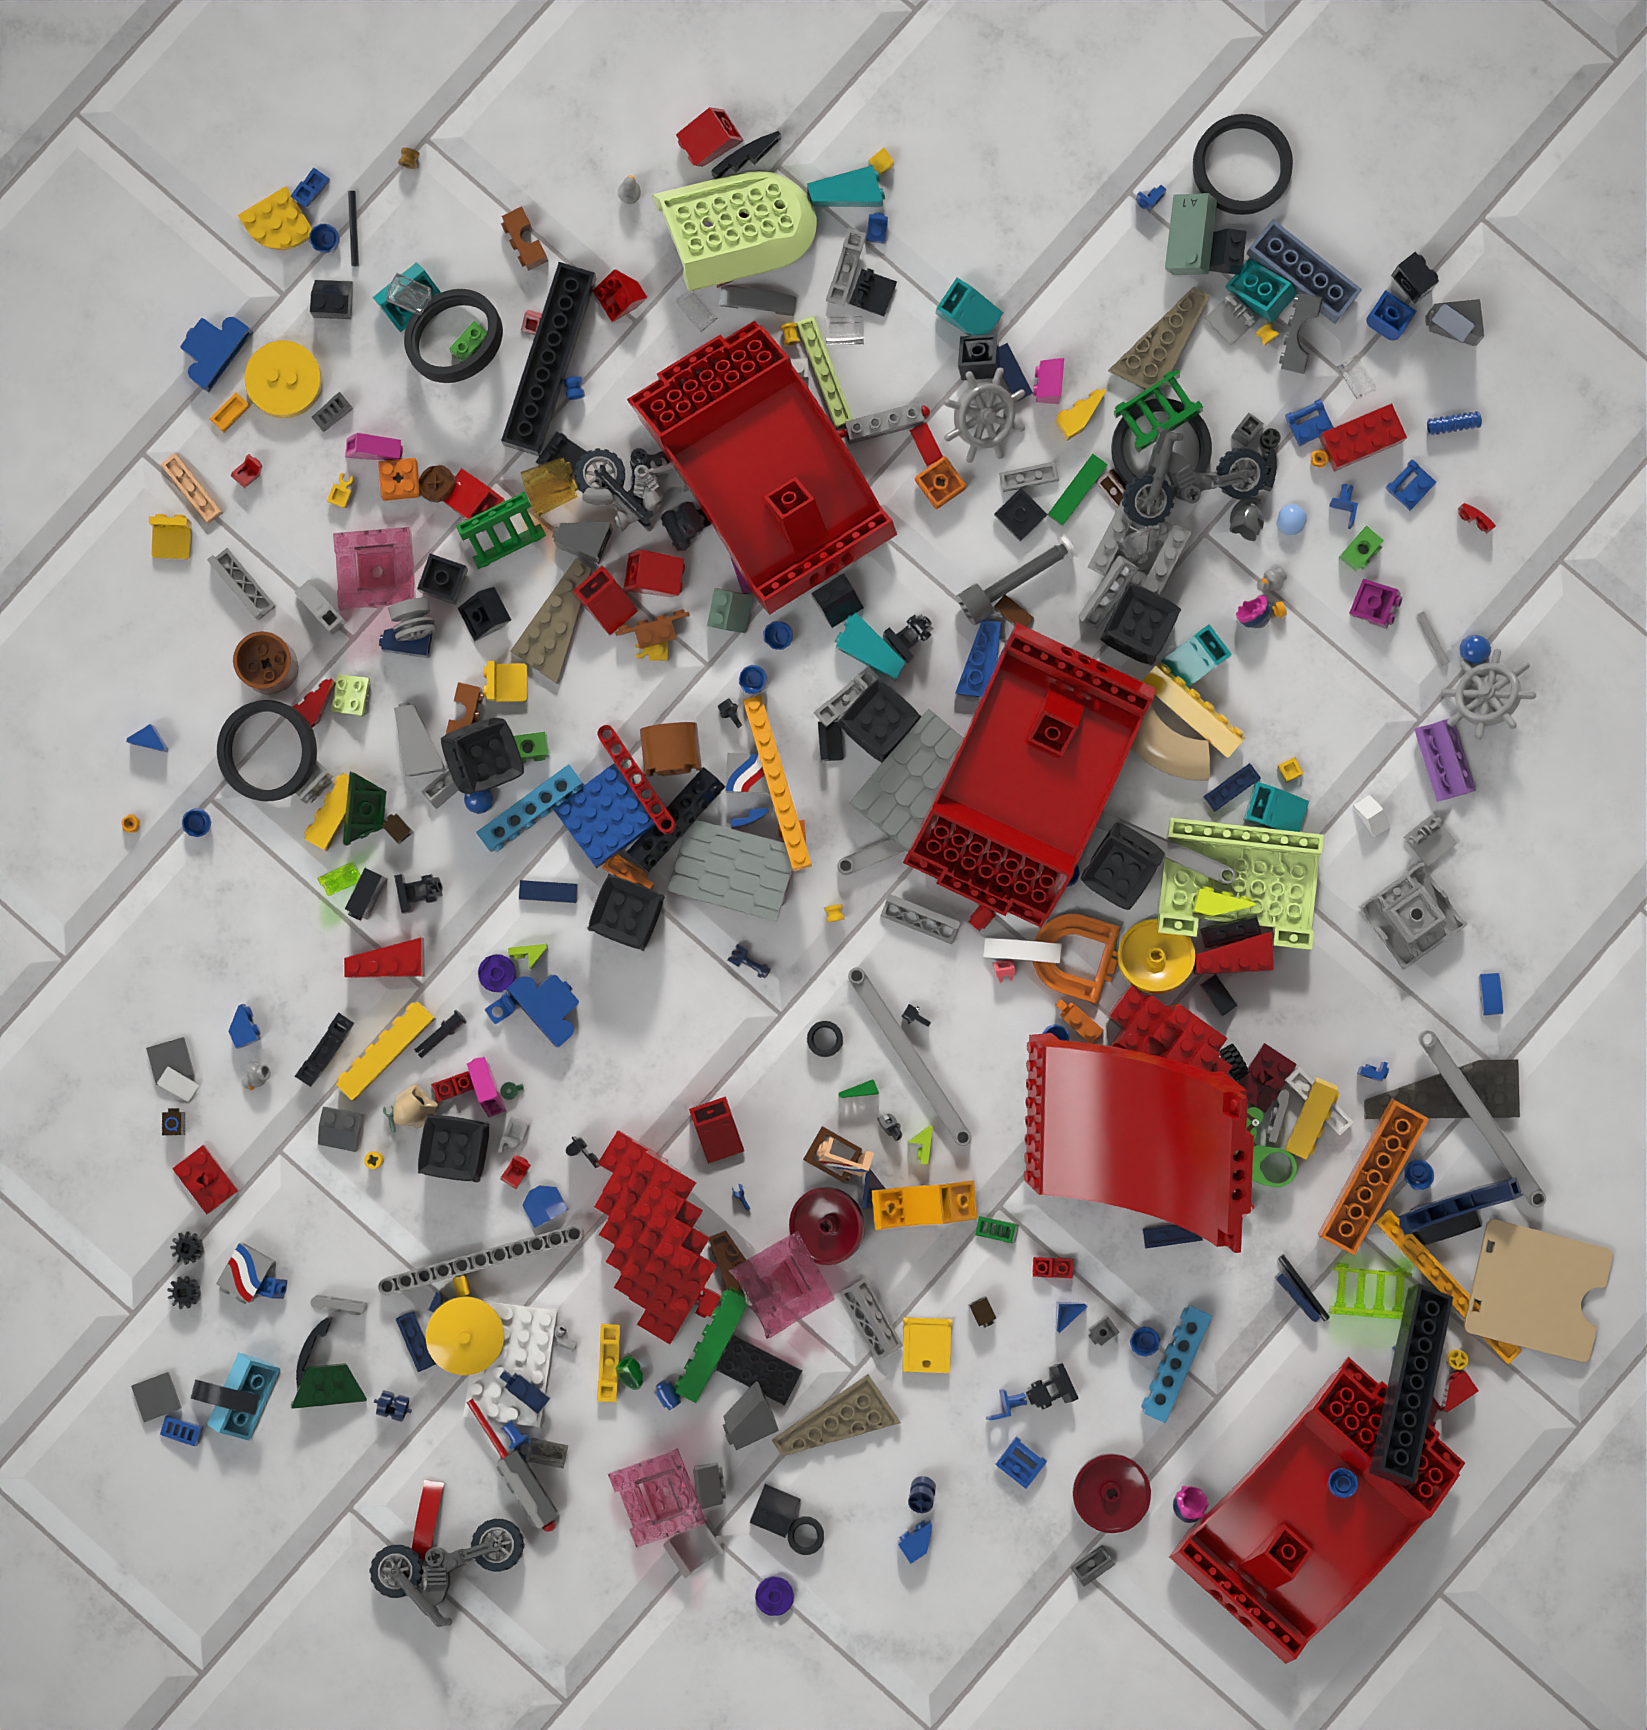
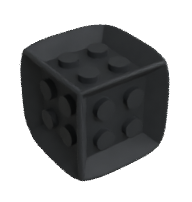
M1128 583L1100 640L1114 650L1151 666L1155 663L1156 656L1166 643L1181 612V608L1170 600L1144 587Z
M877 678L848 708L842 719L839 720L838 725L869 755L883 763L921 718V715L893 688Z
M503 718L479 721L441 737V746L452 779L461 793L473 794L486 791L524 774L523 762L509 725Z
M1116 822L1097 848L1080 879L1088 888L1122 909L1130 910L1150 883L1157 867L1162 863L1165 853L1159 846L1137 831Z
M608 874L595 902L587 930L594 931L605 938L644 952L658 921L665 896L642 885Z
M428 1114L421 1138L418 1173L444 1179L480 1182L486 1160L490 1124L465 1118Z

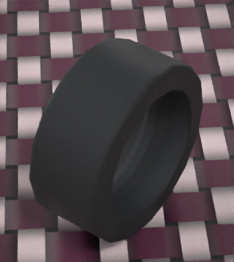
M820 1021L810 1028L807 1034V1043L809 1049L814 1054L820 1057H830L840 1050L843 1044V1035L841 1029L836 1024L830 1021ZM821 1028H829L836 1035V1043L829 1050H821L814 1043V1035Z
M802 1516L795 1519L788 1530V1543L790 1547L801 1555L816 1553L824 1541L822 1525L810 1516ZM809 1524L816 1529L817 1540L812 1546L802 1547L796 1543L794 1533L800 1525Z

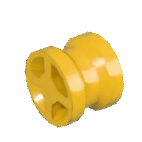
M1271 322L1261 327L1255 333L1257 337L1262 339L1264 346L1279 336V333L1272 328Z
M842 904L824 907V911L827 913L826 923L845 920V916L842 914Z
M1453 1349L1447 1353L1446 1362L1450 1367L1461 1370L1467 1366L1468 1357L1465 1352Z

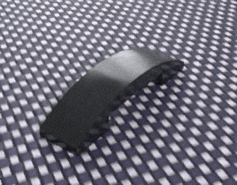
M338 1012L329 1025L327 1032L294 1077L312 1087L333 1059L355 1023Z
M1475 1210L1430 1225L1412 1234L1424 1246L1481 1227Z
M329 1316L322 1320L307 1337L297 1363V1389L300 1382H302L305 1367L317 1336H326L333 1317Z
M195 1379L191 1399L256 1415L260 1395Z

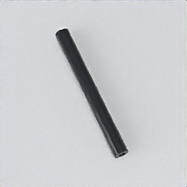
M348 191L351 266L357 267L359 266L356 191Z
M1281 1255L1278 1258L1279 1262L1324 1322L1330 1318L1328 1313L1285 1255Z

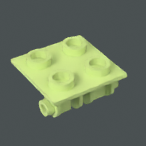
M337 674L330 712L363 717V714L366 713L365 702H368L366 697H369L367 693L369 686H371V683H369L370 679Z

